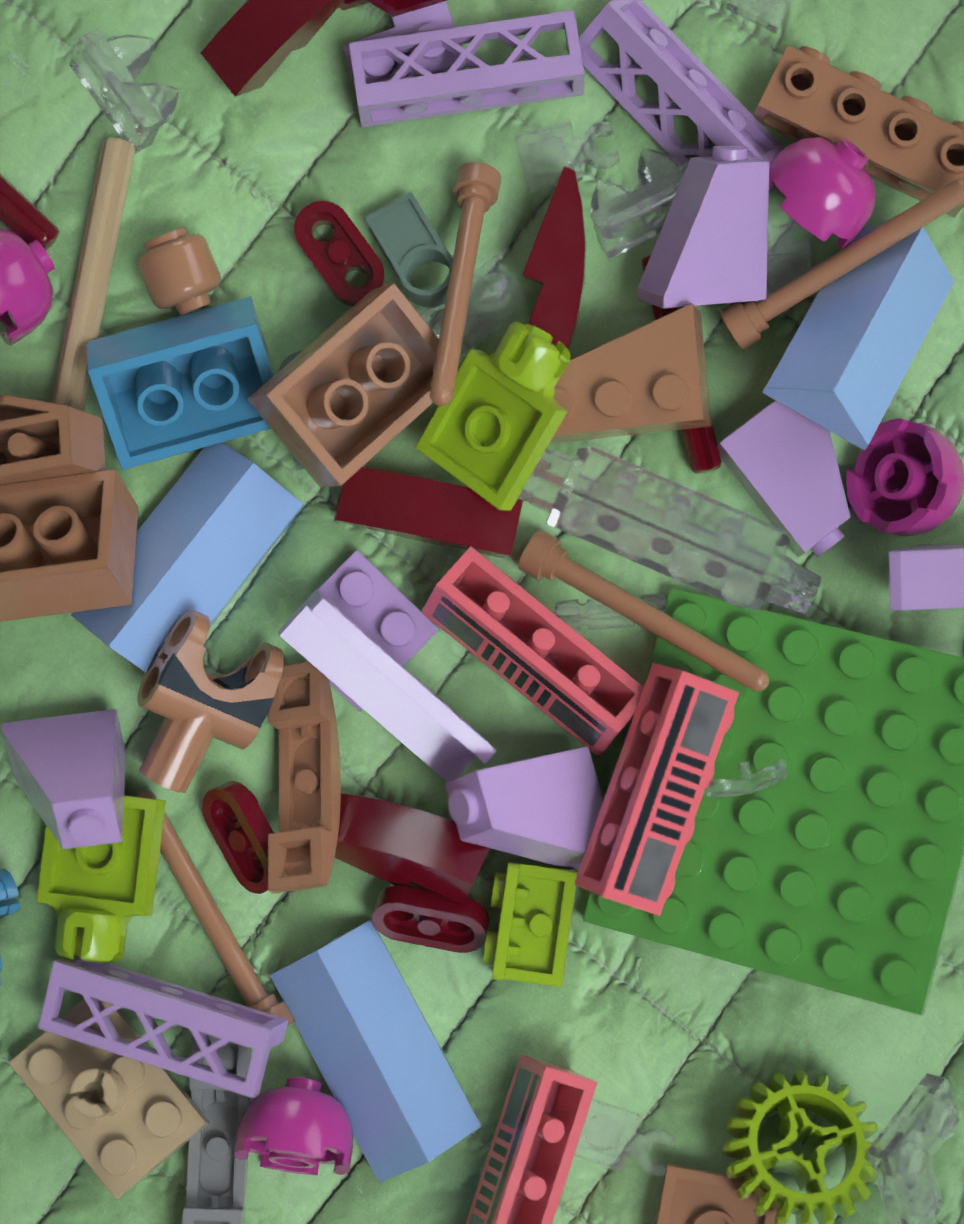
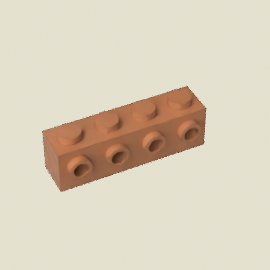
M787 45L754 114V117L762 125L795 141L803 138L821 137L837 145L842 138H845L856 145L868 157L869 161L863 168L871 178L918 201L924 200L956 179L964 178V122L953 121L950 124L932 115L933 110L931 107L919 99L910 96H902L899 99L880 90L881 84L876 79L865 73L852 71L849 75L829 65L830 59L813 48L801 46L798 50ZM964 202L945 214L955 218L964 207Z

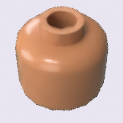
M182 227L143 244L146 253L140 256L137 266L150 298L156 307L168 309L176 306L181 316L211 304L207 293L219 286L221 274L208 243L202 235L194 233L188 235L186 228Z

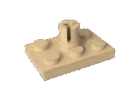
M83 999L61 1019L81 1024L93 1017V1014L85 999ZM100 1000L104 1009L114 1005ZM120 1009L109 1015L120 1038L133 1042L141 1037ZM98 1023L89 1027L101 1031ZM48 1031L44 1032L9 1062L14 1071L115 1199L122 1198L210 1123L168 1070Z

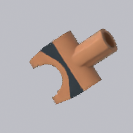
M189 610L183 614L163 640L143 677L137 697L138 706L165 717L139 768V772L156 784L178 793H186L213 738L242 750L253 742L271 708L284 665L282 649L264 642L255 650L250 659L246 658L242 665L233 672L219 676L205 673L203 659L206 647H204V643L208 636L210 619L207 615L195 610Z

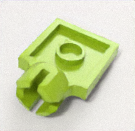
M514 322L509 326L494 353L488 355L481 350L470 349L457 372L453 399L445 406H438L415 447L496 508L511 511L568 412L557 403L554 393L558 381L570 362L571 355L570 351L560 341L556 347L551 344L553 337L549 333L535 326L524 325L518 322Z
M124 795L122 842L62 849L46 825L36 902L48 904L56 910L58 916L54 945L56 954L73 960L74 956H80L83 961L97 963L115 962L122 959L125 949L127 925L132 917L152 916L166 800Z

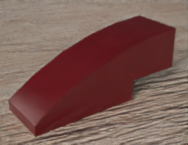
M247 0L201 51V55L235 97L261 88L292 51L303 48L309 43L344 0Z
M564 166L522 275L524 278L543 285L528 325L535 326L549 333L553 337L551 344L555 347L560 341L569 350L579 319L585 285L586 235L583 205L575 170Z
M361 467L341 485L333 521L439 546L448 545L468 550L471 546L479 553L505 558L512 555L523 500L517 499L511 511L499 510L469 487Z
M341 793L336 859L392 885L408 886L410 881L464 905L487 855L488 847L462 841L456 822L389 801Z

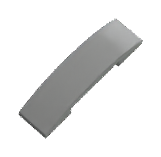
M193 1034L191 1056L201 1051ZM208 1035L212 1044L221 1040V1038ZM233 1042L218 1048L216 1052L227 1072L246 1078L251 1060V1048ZM205 1057L196 1061L197 1063L209 1066ZM190 1078L189 1089H191V1099L210 1123L189 1140L186 1206L183 1208L182 1224H244L248 1159H237L233 1153L237 1129L243 1112L250 1104V1097Z

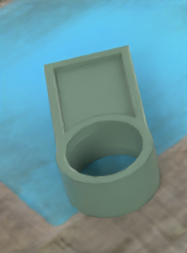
M410 192L364 217L370 227L369 230L402 284L407 297L414 304L421 307L435 308L445 304L453 257L445 248L413 193ZM439 262L449 268L447 278L436 288L420 290L410 284V277L414 270L425 263Z

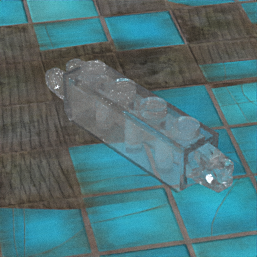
M593 446L579 448L574 458L555 450L551 451L547 447L518 499H523V502L528 501L530 505L550 513L546 521L548 525L751 613L759 614L764 602H768L806 614L820 586L821 576L799 565L785 555L790 539L782 528Z

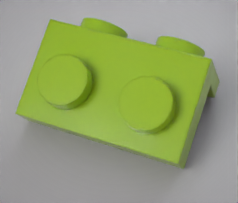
M509 862L507 874L496 872L491 907L502 908L499 931H487L483 965L494 966L492 979L500 981L506 979L562 988L576 890L574 883L578 871Z

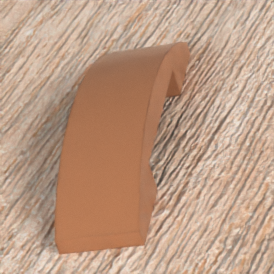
M310 662L283 666L281 679L268 712V723L279 729V833L268 834V891L273 894L327 886L338 841L341 770L334 702L329 679Z

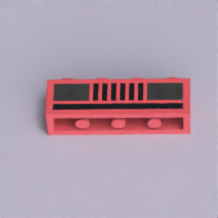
M470 546L434 587L422 613L584 746H588L589 750L598 757L602 755L634 716L644 686L473 547Z
M652 663L574 885L604 898L658 916L661 915L664 903L674 889L675 872L684 847L693 835L695 816L704 790L713 779L714 762L724 734L732 725L734 706L739 692L683 670Z
M520 1054L466 1224L553 1223L598 1083L597 1081L573 1070Z

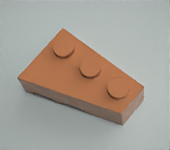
M692 303L571 359L558 381L554 393L557 403L568 412L549 444L710 427L711 415L701 312Z
M0 395V485L106 470L101 417L67 405Z

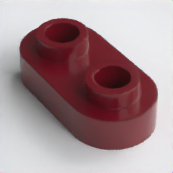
M316 201L308 204L299 212L294 224L297 244L339 301L346 305L354 306L371 290L384 286L385 273L381 260L347 213L339 205L330 201ZM321 225H329L335 231L334 236L327 242H319L313 237L315 229ZM361 270L365 272L368 276L367 282L359 288L348 285L346 278L351 271Z
M228 781L205 794L202 801L203 817L237 881L249 892L262 894L268 891V834H273L274 832L263 814L255 795L243 784L236 781Z
M409 885L387 887L377 895L372 914V923L379 933L392 940L451 952L467 953L479 949L485 943L489 926V914L481 904L469 897L466 898L464 905L434 891L419 889Z

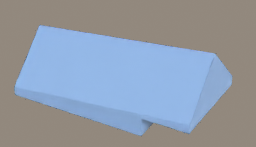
M865 226L852 243L879 226ZM924 227L819 290L762 393L863 450L867 448L954 283L951 274Z
M222 442L204 447L137 531L132 605L73 612L71 616L107 646L146 673L157 649L175 623L187 611L195 610L207 615L210 619V628L303 508L304 504L256 464Z
M372 919L270 975L282 1000L285 1001L293 1015L295 1024L333 1097L338 1100L348 1113L353 1128V1135L379 1183L429 1163L481 1127V1123L458 1083L449 1061L379 932L374 927Z

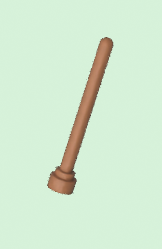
M479 162L461 165L457 169L453 195L457 200L458 206L461 208V215L430 388V398L438 406H445L453 399L483 216L497 202L501 183L499 172L492 166Z
M964 178L956 179L766 296V300H758L757 302L746 301L744 303L734 302L720 310L719 312L726 326L741 349L744 350L762 339L761 332L770 327L768 321L962 204L964 202Z
M541 529L533 535L525 547L519 560V570L537 580H541L544 577L550 581H553L555 578L560 579L752 691H763L768 686L769 676L766 671L569 559V552L561 547L562 541Z
M143 790L135 796L157 799L155 794L148 790ZM164 812L160 852L247 1007L288 1019L287 1026L295 1022V1019L285 1001L279 1003L274 994L267 995Z

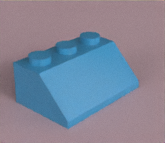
M252 296L86 342L87 370L122 470L271 429L247 400L274 376Z

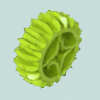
M802 1069L797 1070L793 1075L791 1086L786 1077L781 1072L773 1074L770 1079V1089L765 1084L756 1082L750 1089L752 1100L743 1097L739 1098L734 1109L741 1118H729L725 1125V1130L736 1139L725 1141L722 1146V1153L728 1157L740 1159L728 1166L726 1174L728 1178L734 1179L745 1177L746 1182L736 1192L738 1198L746 1199L752 1193H755L760 1198L753 1210L755 1215L762 1216L771 1206L777 1209L774 1218L775 1224H786L791 1214H795L796 1224H812L813 1214L819 1224H834V1211L839 1216L847 1219L855 1212L852 1200L864 1203L871 1195V1191L864 1182H874L879 1177L880 1170L869 1161L877 1159L882 1154V1146L874 1142L865 1141V1139L876 1133L878 1130L877 1123L871 1121L860 1123L858 1118L867 1109L866 1102L858 1101L850 1107L844 1101L850 1091L848 1085L842 1084L835 1093L828 1091L829 1076L826 1073L820 1074L814 1085L811 1086L808 1083L806 1072ZM804 1109L819 1114L832 1126L820 1127L809 1120ZM778 1111L781 1119L778 1125L780 1142L772 1144L767 1151L759 1153L757 1145L759 1125L769 1114ZM797 1139L802 1140L801 1147L807 1143L811 1149L816 1148L807 1161L802 1159L803 1152L799 1157L793 1151L788 1152ZM844 1147L846 1155L844 1175L837 1186L827 1190L823 1180L827 1174L824 1158L831 1156L836 1149ZM775 1172L789 1174L795 1179L800 1191H806L807 1193L797 1192L783 1186L770 1174Z

